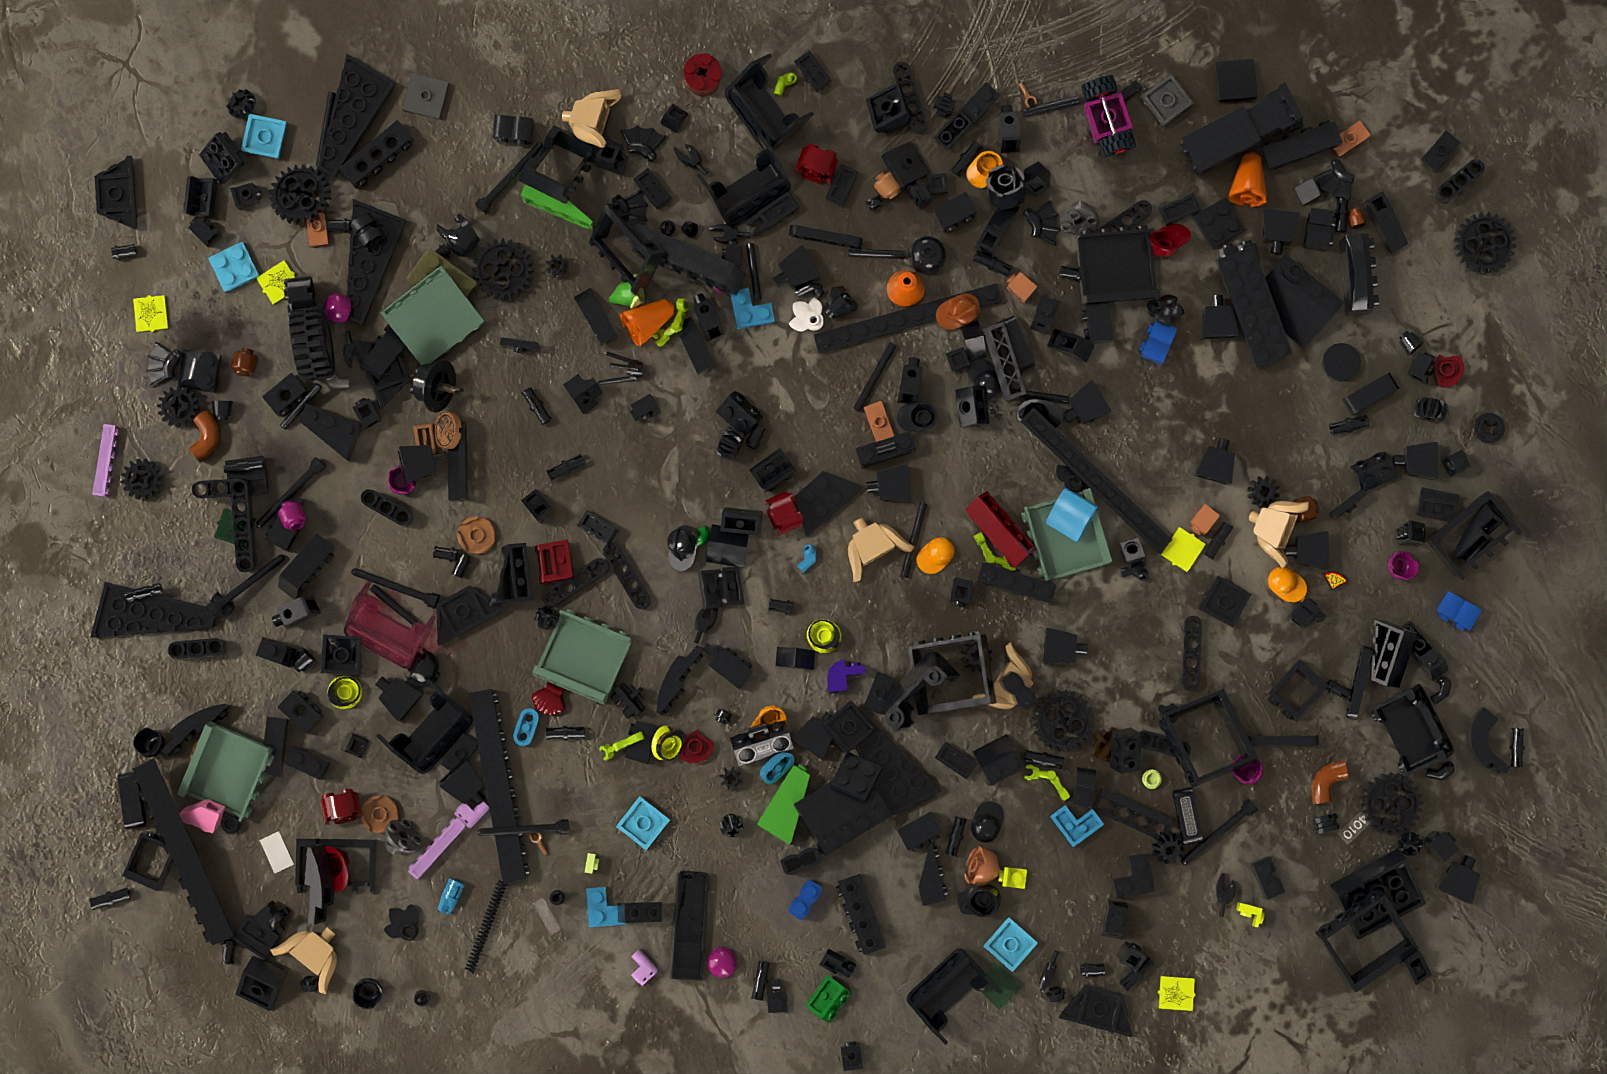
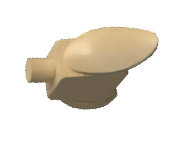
M621 90L595 92L587 95L582 100L575 101L572 111H563V122H569L573 133L581 141L604 148L607 143L602 134L610 111L609 107L619 101Z
M1276 501L1271 503L1268 508L1263 507L1260 513L1252 511L1249 515V521L1256 524L1253 532L1257 535L1258 544L1268 555L1277 561L1282 569L1288 563L1283 549L1286 548L1298 517L1294 513L1307 511L1309 509V502Z
M863 517L856 520L854 525L858 532L852 535L853 539L848 545V557L853 572V582L861 580L862 565L866 566L895 549V546L905 552H911L915 546L903 539L889 525H878L875 522L868 526Z
M1011 642L1005 646L1006 655L1010 662L1006 664L994 683L997 703L989 704V706L999 709H1011L1017 705L1012 695L1005 692L999 683V680L1006 673L1013 671L1023 679L1025 686L1031 688L1033 685L1031 681L1032 672L1029 665L1016 652ZM985 693L973 695V699L986 697Z
M326 927L320 936L314 931H301L288 938L279 946L270 949L273 956H280L289 952L319 976V992L327 994V987L337 964L335 948L329 944L335 936L332 930Z

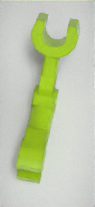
M678 298L676 302L678 312L671 326L666 330L664 328L660 329L653 335L655 339L660 337L659 340L655 341L659 347L663 346L670 339V335L683 329L684 314L690 309V303L685 302L686 299Z
M982 532L973 536L976 543L981 547L987 563L1001 565V567L1009 571L1016 570V568L1009 565L1005 557L992 555Z
M638 732L612 744L613 746L609 744L603 745L599 750H604L606 756L603 759L609 760L614 757V751L623 749L645 738L642 732Z
M1026 765L1025 769H1031L1033 774L1031 776L1025 775L1024 779H1049L1056 787L1063 802L1070 798V795L1063 788L1054 771L1039 770L1040 768L1033 765Z

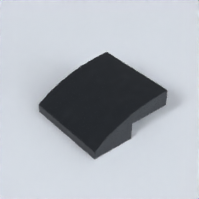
M1253 59L1215 62L1219 102L1257 99Z
M738 566L698 572L703 610L744 604Z

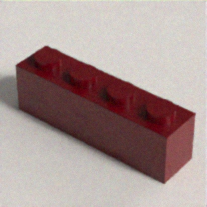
M988 491L979 495L965 509L969 518L979 526L982 533L992 541L994 547L1004 555L1007 562L1014 568L1023 563L1037 550Z

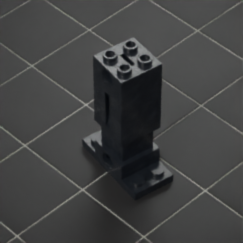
M1285 82L1279 85V89L1265 95V101L1247 110L1243 106L1182 137L1183 143L1180 145L1186 157L1190 155L1192 160L1189 163L1194 173L1198 172L1202 176L1261 146V140L1279 131L1285 134L1294 128L1300 129L1304 126L1303 116Z

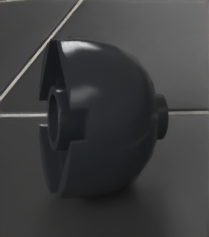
M924 236L915 240L908 252L910 265L916 272L923 275L938 272L944 266L946 260V250L943 244L937 238L931 236Z
M425 648L422 649L423 654L419 652L415 656L407 670L411 673L409 677L405 675L404 678L405 682L415 687L423 688L428 686L429 684L426 682L428 678L435 683L441 674L438 672L440 667L439 660L432 652Z

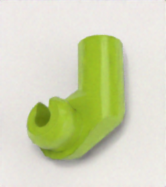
M789 72L780 76L777 79L774 95L783 97L785 87L795 83L797 75Z

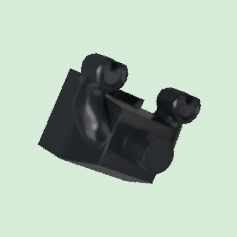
M272 900L253 917L266 930L272 932L275 929L281 934L286 930L281 924L285 921L283 917L288 915L290 910L287 907H284L281 911L277 910L276 904Z

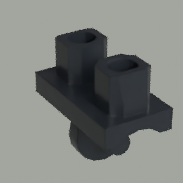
M623 682L614 689L615 692L610 697L616 705L622 701L627 704V707L622 712L628 719L634 715L637 716L646 709L641 703L644 700L640 694L644 690L642 687L636 690L633 685L627 687Z

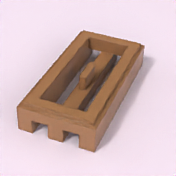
M433 424L413 426L416 446H421L419 429H422L424 445H428L426 428H429L432 453H437Z

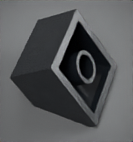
M1007 734L972 751L989 786L1025 769L1018 752Z
M252 956L242 972L235 995L271 1011L284 985L288 972L263 959Z

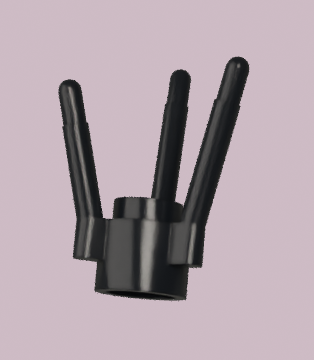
M610 352L605 353L607 356L628 362V365L609 363V366L627 369V375L630 376L599 380L598 384L629 380L636 381L637 378H642L643 363L638 362L639 360L629 359Z

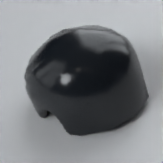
M148 727L138 731L133 740L135 751L148 758L158 756L165 744L162 733Z
M363 978L356 983L353 989V1001L356 1006L362 1009L374 1008L381 1000L383 993L379 981L373 978Z

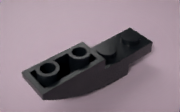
M986 82L933 138L948 151L988 111V108L1001 95Z
M698 645L685 660L678 655L669 668L662 682L657 701L656 712L660 715L662 712L666 714L673 706L671 701L675 697L678 699L684 693L683 687L685 685L679 680L681 677L685 679L691 672L689 669L693 663L697 665L703 658L701 654L703 649Z
M228 704L214 705L186 717L169 731L174 738L161 751L166 756H175L182 749L180 746L185 741L189 742L196 735L195 731L202 734L205 725L209 721L215 723L218 719L222 720L229 713L227 710L230 706Z
M320 843L307 847L305 885L311 886L308 909V924L311 925L325 922L327 907L334 904L332 871L323 844Z

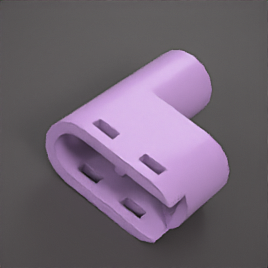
M483 801L472 809L467 803H462L454 814L471 829L489 810V806Z
M641 949L631 956L640 966L631 974L638 984H645L659 971Z

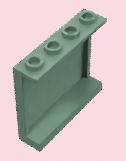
M442 266L438 267L380 312L421 365H432L439 356L447 353L457 342L463 341L466 335L471 331L477 330L484 322Z
M1091 488L1076 493L1095 505ZM1057 499L1023 508L1024 512L1021 513L1023 523H1027L1029 531H1026L1027 537L1037 548L1032 554L1034 560L1039 562L1040 567L1037 568L1040 579L1043 578L1047 582L1112 562L1097 510L1091 523L1087 524L1081 540L1075 542L1045 523Z
M566 609V612L560 610L557 624L538 666L535 665L532 673L537 678L605 705L632 645V640L629 638L630 635L622 631L614 632L610 626L605 624L597 625L594 623V620L584 616L583 619L577 617V613Z
M209 721L202 731L177 794L182 797L189 795L201 801L210 799L226 806L224 811L239 817L238 821L241 822L251 814L252 807L250 805L252 800L255 801L260 792L257 789L259 783L262 784L266 778L267 773L264 772L266 766H270L274 756L271 755L273 748Z

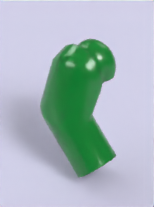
M707 526L698 529L700 535L698 536L697 547L703 545L710 536Z

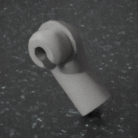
M336 374L332 378L324 379L333 389L350 388V380L339 379Z

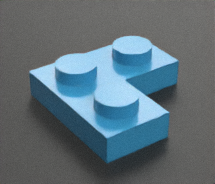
M749 288L740 289L737 296L730 293L737 330L775 322L771 303L752 306Z
M1064 805L1050 816L1072 847H1075L1104 825L1093 809L1076 820L1067 806Z
M606 887L586 888L589 927L628 924L618 923L617 905L607 906Z

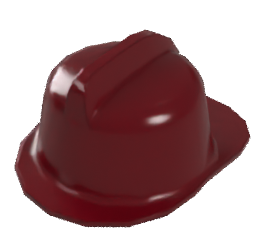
M1169 224L1154 231L1149 237L1154 256L1170 257L1174 255L1179 247L1185 245L1190 240L1191 233L1187 227L1180 224Z
M331 846L324 847L332 871L334 891H342L348 884L349 876L347 869L349 867V858L342 850Z

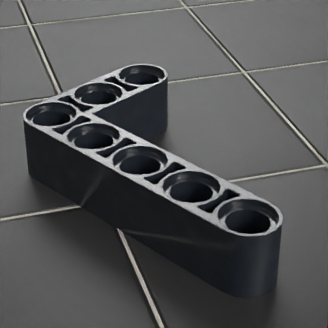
M245 478L202 480L194 483L191 491L196 498L231 497L236 567L244 573L253 570L256 566V549L250 482ZM237 482L244 484L243 492H239L236 489ZM219 483L224 484V493L218 492L217 485ZM200 484L206 487L204 495L198 492ZM239 501H243L246 504L244 511L238 509ZM241 520L247 522L246 530H242L239 527ZM242 539H246L249 542L248 549L241 547ZM244 558L250 561L251 565L249 568L243 567L242 560Z

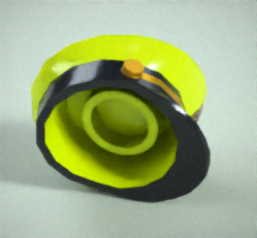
M828 619L814 621L807 630V640L810 646L817 652L830 653L841 642L842 637L839 627Z
M343 675L335 678L330 683L327 693L329 701L336 708L350 709L360 701L363 689L361 683L355 677Z
M665 725L660 727L652 740L651 747L654 757L658 760L666 761L675 759L685 743L684 733L680 730L675 731L671 726Z

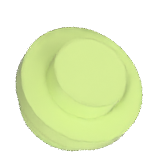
M1147 770L1142 776L1144 786L1149 789L1157 788L1161 784V775L1156 770Z

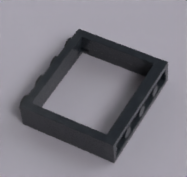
M979 631L970 632L968 637H961V634L951 635L950 640H943V637L933 638L932 643H925V640L914 642L913 646H908L912 669L922 659L920 651L978 642L986 697L929 706L926 685H924L915 695L918 715L997 703L986 634H980Z
M1224 689L1167 711L1158 719L1159 727L1165 732L1168 745L1174 750L1176 761L1179 766H1182L1185 772V779L1191 784L1192 788L1250 765L1258 758ZM1215 703L1242 760L1198 777L1171 720Z
M1380 889L1371 891L1366 898L1355 902L1350 909L1339 913L1334 920L1323 924L1315 932L1348 986L1355 993L1419 949L1387 896ZM1378 903H1381L1404 940L1350 976L1327 939Z

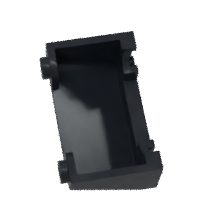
M938 652L927 653L885 697L884 710L887 724L894 731L909 730L915 723L911 718V714L915 709L910 705L909 701L926 683L937 686L945 679L955 682L960 674Z
M1420 684L1410 687L1371 707L1373 719L1376 722L1384 723L1401 756L1398 768L1406 777L1447 759L1454 753L1453 745L1424 688Z

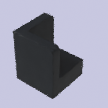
M1039 161L1024 169L1025 187L1034 196L1050 188V172Z

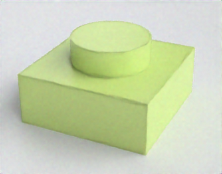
M588 853L585 873L593 874L594 870H598L599 859L596 858L597 854Z

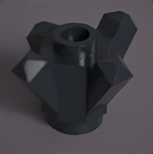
M843 286L832 287L829 300L824 307L825 312L832 319L839 317L841 314L857 310V302L852 300L851 296L845 292L846 290Z

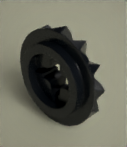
M239 89L237 93L232 92L233 96L228 99L229 103L226 105L229 113L235 118L248 116L255 107V96L247 89ZM238 100L242 101L244 107L239 105Z
M1485 413L1475 421L1474 431L1476 437L1482 442L1491 444L1503 437L1505 424L1498 415ZM1485 423L1488 425L1496 424L1492 428L1493 434L1490 432L1483 433L1484 429H1486Z

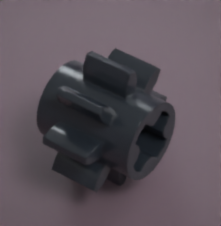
M944 92L943 96H937L933 107L937 110V115L945 117L946 113L952 114L956 101L952 100L953 95Z
M561 254L558 257L551 255V261H546V264L550 266L546 271H552L553 278L559 274L563 277V272L569 271L565 267L568 260L563 261ZM558 262V264H561L559 270L554 268V263Z
M543 606L542 609L538 608L534 620L538 621V627L548 630L551 627L555 628L559 615L555 614L556 610L553 607Z
M732 767L731 771L724 768L725 775H719V777L724 778L721 785H728L727 790H730V787L733 785L738 789L736 783L743 782V780L738 779L741 771L735 773V767ZM730 773H734L736 781H732V784H728L726 775L730 776Z
M727 814L719 822L722 835L726 834L730 838L737 837L740 834V830L744 829L741 817H736L735 814Z
M1406 832L1404 835H1401V840H1398V848H1402V853L1408 856L1420 853V848L1423 847V840L1419 839V834L1414 832Z

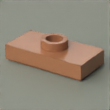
M1359 120L1340 133L1343 143L1341 146L1333 148L1339 158L1371 135Z
M318 213L320 219L315 216L312 217L313 223L309 219L306 220L310 247L329 245L326 215L324 213Z
M882 401L863 407L876 442L894 436Z

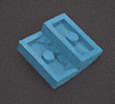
M1064 488L1045 523L1078 542L1081 540L1087 524L1091 523L1098 506L1068 488Z

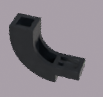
M1480 707L1468 726L1467 743L1469 751L1482 768L1490 764L1489 768L1495 773L1505 774L1511 767L1494 755L1488 745L1489 732L1498 721V718L1486 708Z

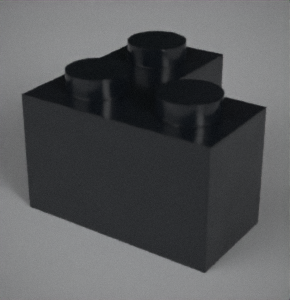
M1148 853L1126 856L1130 875L1111 879L1115 898L1154 892L1155 887Z

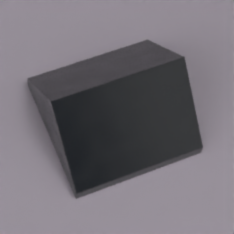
M712 524L706 562L744 568L749 534L720 531L721 525Z

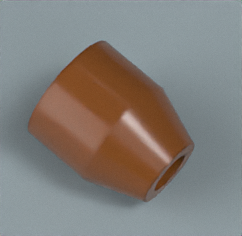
M1358 208L1350 210L1349 222L1351 228L1358 229L1365 226L1366 221Z

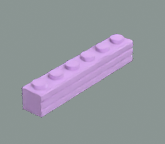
M103 424L92 494L94 496L107 497L110 492L108 485L112 479L110 476L111 471H113L112 460L115 459L114 448L117 447L116 436L119 434V429L115 425Z
M458 817L456 819L453 818L450 821L451 825L441 831L442 835L440 837L437 836L433 840L432 846L429 845L425 849L426 852L419 855L418 861L409 866L410 870L408 872L413 877L419 879L465 829L466 825Z

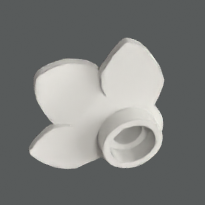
M813 298L809 304L802 301L793 303V312L796 317L789 322V325L800 332L807 329L812 331L819 330L824 324V318L821 315L823 307L820 301ZM813 318H817L815 323H811Z

